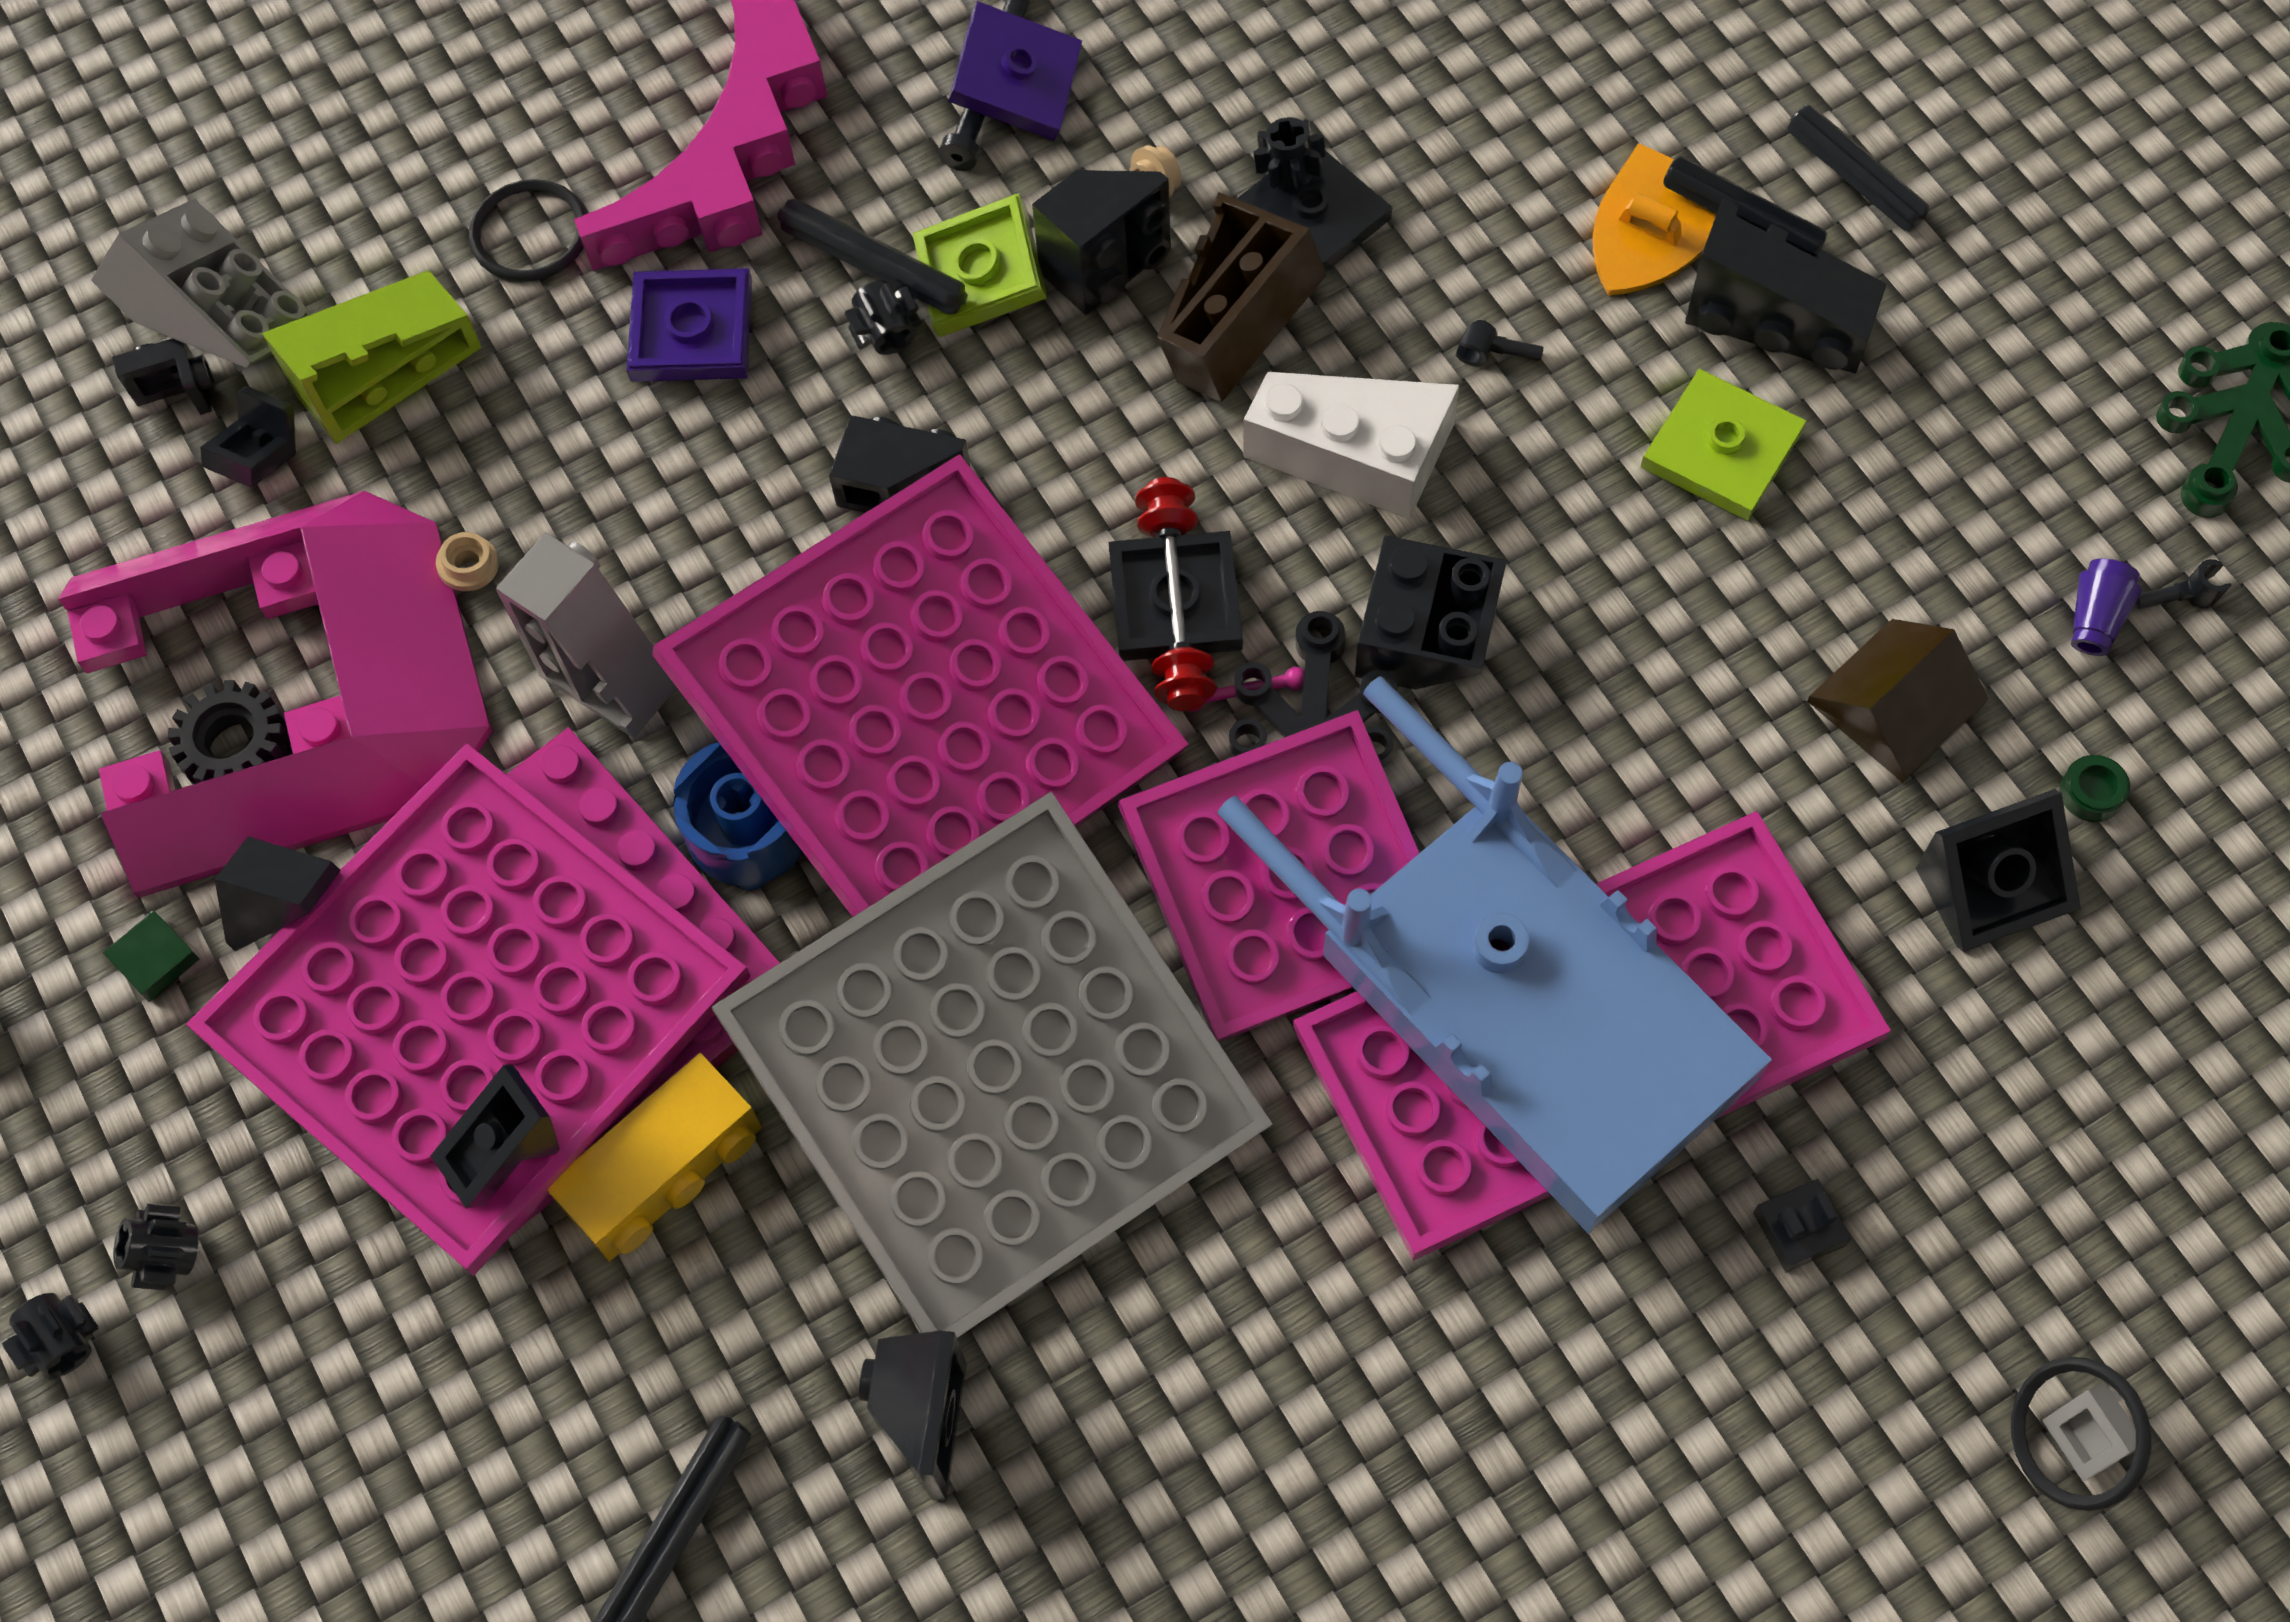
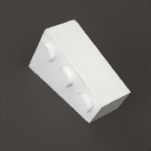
M1267 372L1244 417L1243 457L1410 519L1455 424L1459 385Z

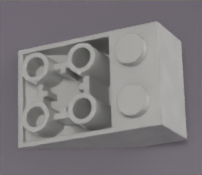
M192 199L119 233L91 279L134 323L245 368L273 354L261 333L312 314L299 298L293 295L261 264L259 259L250 253L196 199Z

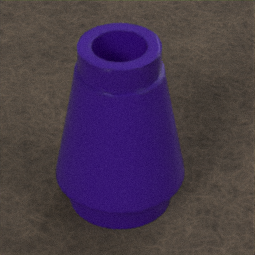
M2099 558L2092 560L2089 563L2088 570L2079 574L2073 637L2071 640V646L2074 649L2092 656H2105L2109 653L2111 644L2114 643L2142 592V588L2138 584L2140 573L2137 569L2118 560Z

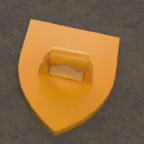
M1640 143L1637 144L1610 185L1595 217L1592 236L1593 256L1600 281L1608 296L1627 294L1653 287L1685 270L1703 253L1716 217V213L1666 188L1663 184L1664 177L1674 159Z

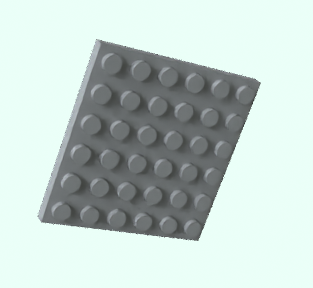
M1052 791L712 1006L714 1014L921 1333L939 1330L955 1332L958 1338L1273 1125Z

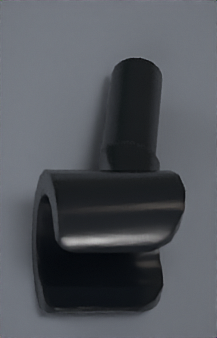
M1477 320L1467 326L1457 348L1456 357L1463 363L1471 366L1484 365L1491 351L1497 354L1504 353L1540 361L1544 347L1498 336V332L1492 324L1484 320Z
M2208 559L2203 561L2186 581L2141 593L2136 601V606L2141 610L2177 600H2187L2196 607L2209 608L2225 594L2232 584L2227 583L2216 586L2207 581L2214 577L2223 567L2221 561Z

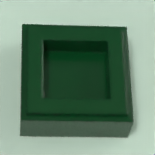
M154 910L103 952L148 1002L152 1001L200 960Z

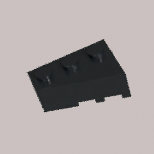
M1722 198L1701 256L1685 324L1699 327L1712 335H1726L1750 342L1769 352H1783L1811 360L1827 369H1841L1856 374L1887 284L1823 250H1820L1815 258L1785 242L1789 232L1776 225L1771 224L1767 231H1764L1737 217L1736 213L1739 206Z

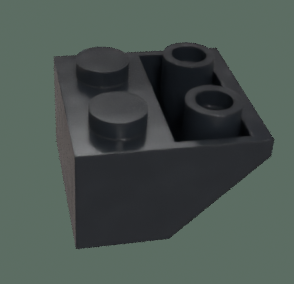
M1076 170L1032 203L1037 255L1042 276L1084 315L1090 313L1101 303L1113 301L1119 296L1129 281L1143 270H1150L1158 266L1171 249L1169 179L1162 172Z
M1384 535L1357 643L1355 677L1363 678L1364 675L1371 671L1383 670L1395 678L1397 686L1417 690L1481 675L1507 560Z

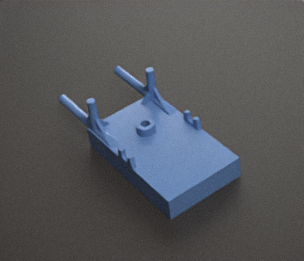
M1380 676L1367 686L1363 695L1475 806L1472 810L1371 895L1364 889L1352 890L1347 897L1346 905L1340 903L1238 796L1235 795L1229 798L1218 810V815L1327 927L1328 931L1325 933L1323 956L1574 1220L1590 1234L1757 1083L1772 1059L1656 944L1657 928L1648 919L1642 923L1637 922L1626 908L1628 899L1619 890L1608 897L1522 811L1517 800L1523 772L1517 763H1503L1499 768L1495 781L1482 777ZM1500 939L1507 942L1511 949L1498 951L1489 942Z

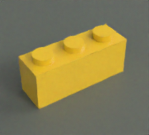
M699 1053L579 1156L547 1191L560 1208L610 1262L619 1253L625 1255L641 1246L653 1231L652 1224L671 1207L679 1209L691 1202L703 1189L705 1184L703 1179L723 1162L730 1164L741 1158L754 1144L755 1134L762 1126L746 1100Z

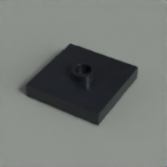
M1327 151L1326 156L1321 159L1323 173L1321 177L1313 176L1311 181L1307 185L1302 186L1301 189L1284 190L1279 187L1271 188L1268 173L1237 198V200L1309 228L1325 272L1392 219V206Z

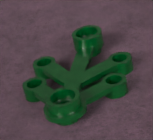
M2280 322L2263 323L2251 331L2245 345L2220 352H2215L2205 346H2196L2189 349L2178 367V375L2183 383L2193 388H2204L2210 385L2214 378L2245 370L2252 371L2246 384L2206 395L2193 397L2182 391L2171 392L2164 397L2156 412V420L2159 426L2165 431L2175 434L2187 431L2192 424L2231 414L2209 463L2195 467L2181 488V500L2184 506L2193 514L2200 517L2213 518L2223 514L2228 509L2238 491V483L2233 470L2255 425L2273 458L2272 470L2280 480L2290 483V463L2285 458L2290 457V431L2270 395L2273 385L2277 380L2290 401V325ZM2191 363L2202 364L2208 371H2199ZM2169 408L2180 409L2186 417L2175 416L2170 412ZM2206 481L2217 485L2220 489L2209 486Z

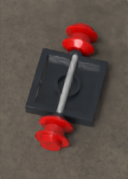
M1161 477L1150 481L1135 496L1136 507L1144 512L1138 518V530L1152 538L1108 542L1119 656L1123 661L1156 658L1152 663V672L1157 677L1165 680L1155 687V698L1164 704H1168L1169 708L1173 710L1191 711L1202 707L1205 701L1211 698L1217 691L1215 681L1203 676L1210 672L1214 666L1213 657L1208 653L1243 650L1230 531L1187 534L1198 523L1196 512L1188 508L1195 501V491L1192 487L1181 483L1176 478Z

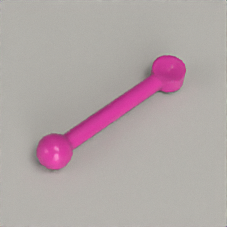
M1292 667L1286 671L1285 675L1272 677V688L1287 687L1292 691L1302 690L1305 670L1300 667ZM1256 680L1243 683L1242 685L1248 690H1257L1264 685V682ZM1235 685L1217 688L1216 693L1206 700L1205 703L1237 697ZM1200 707V708H1198V709H1195V710H1191V711H1189V712L1198 711V710H1200L1202 707Z

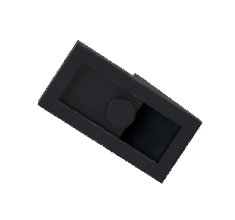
M509 1064L503 1065L430 1157L465 1208L486 1205L522 1160L555 1155L560 1149L549 1114L515 1066Z

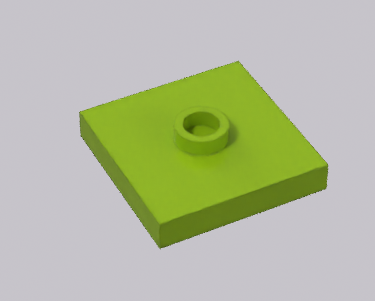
M1019 193L912 233L918 260L963 282L965 292L968 294L966 303L961 305L959 311L953 315L946 314L928 305L932 328L939 337L949 335L1047 298L1026 204Z
M1699 368L1643 455L1640 468L1749 521L1803 433L1807 420Z

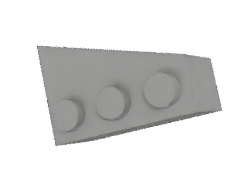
M545 532L495 589L539 676L634 739L677 687L652 656L654 646L599 570L601 565L597 558L581 544L571 541L568 545H565Z

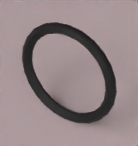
M539 179L520 180L499 188L483 200L474 212L469 226V244L472 254L479 264L495 276L517 282L538 281L551 277L568 267L584 248L578 229L573 243L559 259L547 266L532 270L509 269L497 264L487 255L481 242V228L490 210L500 201L517 193L525 191L549 192L566 201L574 211L576 218L586 215L585 206L580 199L565 186Z
M2070 1356L2055 1359L2036 1369L2024 1381L2015 1398L2011 1414V1437L2015 1455L2025 1475L2049 1499L2070 1509L2094 1511L2107 1509L2123 1501L2138 1487L2147 1471L2151 1455V1428L2147 1411L2137 1392L2122 1375L2111 1367L2090 1358ZM2073 1371L2088 1373L2101 1378L2117 1391L2132 1415L2136 1431V1450L2132 1465L2125 1477L2114 1488L2102 1494L2091 1496L2077 1495L2059 1488L2045 1477L2037 1467L2029 1451L2026 1438V1416L2029 1404L2036 1391L2047 1380L2058 1374Z

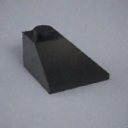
M939 1330L878 1339L875 1360L865 1359L863 1362L859 1383V1400L868 1401L867 1409L874 1422L931 1499L946 1502L967 1363L955 1332Z

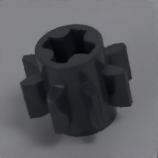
M1284 117L1271 123L1266 131H1258L1259 148L1253 151L1256 174L1269 172L1271 188L1279 187L1284 190H1298L1302 186L1307 185L1313 176L1321 177L1323 174L1321 159L1326 156L1324 135H1310L1309 120L1305 119L1302 121L1294 117Z
M874 281L861 287L852 298L853 308L845 311V315L850 323L848 328L858 348L861 350L872 343L875 351L881 355L894 354L906 348L915 337L913 327H917L922 323L917 314L919 307L909 288L905 286L895 292L891 284L886 281Z
M147 1203L145 1210H137L136 1219L124 1218L121 1221L115 1236L113 1260L116 1269L133 1272L131 1279L132 1288L165 1290L166 1284H175L176 1275H188L193 1269L198 1252V1231L195 1225L179 1221L181 1207Z
M44 1293L26 1301L14 1311L9 1319V1324L16 1335L2 1342V1346L17 1370L24 1369L29 1377H33L40 1371L45 1379H56L74 1371L88 1359L92 1348L85 1337L98 1330L99 1327L83 1302L77 1304L72 1295H68L60 1301L55 1293Z

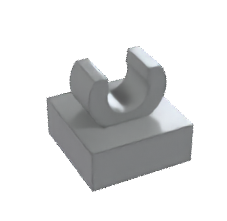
M2105 1382L2088 1389L2042 1419L2083 1482L2106 1470L2136 1450L2135 1427L2118 1403L2122 1400V1397L2117 1391H2110Z

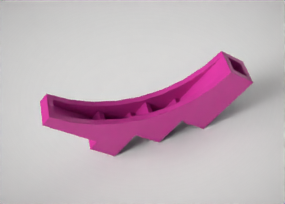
M731 0L734 12L735 48L727 83L710 118L688 147L653 179L620 200L574 219L592 271L607 266L620 265L631 258L664 247H675L685 240L700 235L703 237L708 253L724 247L738 246L748 239L763 235L755 203L746 181L757 177L770 176L779 170L795 165L788 131L780 112L804 107L813 101L827 97L820 59L795 0Z

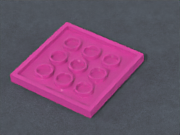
M1358 710L1119 800L1118 807L1205 1020L1218 1043L1355 989L1323 956L1325 933L1328 931L1327 927L1218 815V810L1229 798L1235 795L1238 796L1318 881L1344 905H1346L1347 897L1352 890L1364 889L1371 895L1419 854V850Z

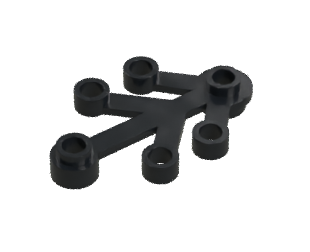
M1315 611L1307 614L1299 621L1296 627V650L1299 656L1305 660L1301 717L1272 688L1271 673L1263 664L1256 662L1246 663L1236 671L1234 677L1237 698L1244 704L1253 705L1284 738L1358 710L1363 723L1375 713H1381L1363 695L1367 686L1380 676L1397 691V682L1390 673L1383 670L1371 671L1361 679L1359 693L1326 718L1330 665L1342 656L1345 649L1344 625L1337 616L1326 611ZM1315 628H1325L1330 630L1331 634L1325 638H1315L1309 632ZM1249 678H1258L1264 682V685L1257 690H1248L1242 684ZM1241 719L1234 723L1229 731V746L1234 757L1267 744L1266 729L1255 719ZM1368 727L1366 730L1371 742H1378L1385 747V751L1377 755L1384 768L1393 757L1392 736L1381 727ZM1244 734H1253L1258 737L1259 741L1254 746L1244 747L1237 742V739Z

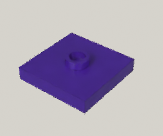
M977 1L970 17L948 102L1055 141L1061 129L1082 40Z
M750 269L633 272L626 369L630 382L747 378L752 297Z

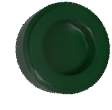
M2087 755L2077 759L2070 765L2061 780L2059 791L2062 793L2064 806L2074 816L2089 822H2102L2114 817L2125 804L2130 794V780L2125 770L2116 761L2101 755Z

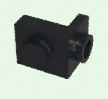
M171 338L155 344H144L136 347L133 351L112 357L116 376L137 407L186 392L200 415L213 412L207 392L216 388L211 368L205 356L201 354L194 357L186 343Z
M246 386L237 392L238 420L201 446L200 451L203 468L252 488L296 455L294 408L291 404Z

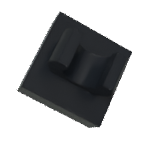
M1818 1179L1757 1205L1753 1212L1785 1273L1841 1249L1851 1240Z

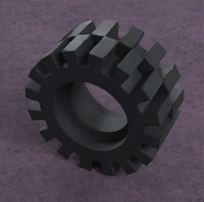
M224 680V692H219L213 683L206 685L203 689L207 697L201 701L192 693L184 700L191 710L185 713L177 709L172 717L179 728H168L167 738L173 744L172 747H169L171 757L192 784L293 754V751L288 746L291 745L285 716L268 693L264 690L260 692L255 684L246 681L241 689L235 680ZM239 724H248L253 727L254 736L243 751L224 759H217L211 755V745L222 731Z

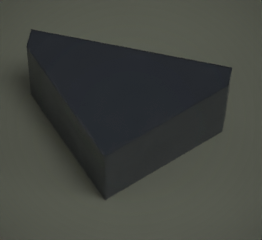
M248 836L214 879L226 943L236 952L309 914L341 870L332 861Z

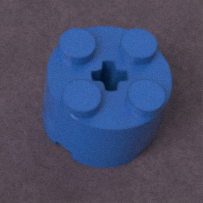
M719 742L710 744L698 751L682 767L674 786L673 812L675 821L690 855L698 867L707 875L720 882L736 885L742 890L751 891L759 889L766 882L781 876L799 860L803 854L802 850Z

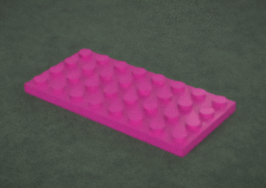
M1758 811L1596 883L1608 897L1619 890L1628 899L1626 908L1629 914L1639 923L1648 919L1657 928L1656 944L1772 1059L1760 1080L1719 1117L1882 1042L1890 1034L1891 1029ZM1500 939L1489 942L1498 951L1511 949L1507 942ZM1358 992L1294 1020L1293 1030L1413 1261L1552 1196Z

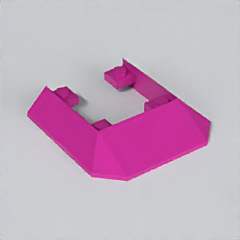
M361 491L70 578L58 600L67 610L77 663L86 674L147 656L139 617L254 583L259 608L267 619L319 604L340 691V696L284 712L293 754L177 790H175L170 762L161 750L99 768L107 811L100 814L132 890L138 898L220 873L248 836L296 850L387 822L466 743L477 752L481 750L492 733V728L455 589L448 587L440 579L436 568V557L443 544L436 522L367 491Z

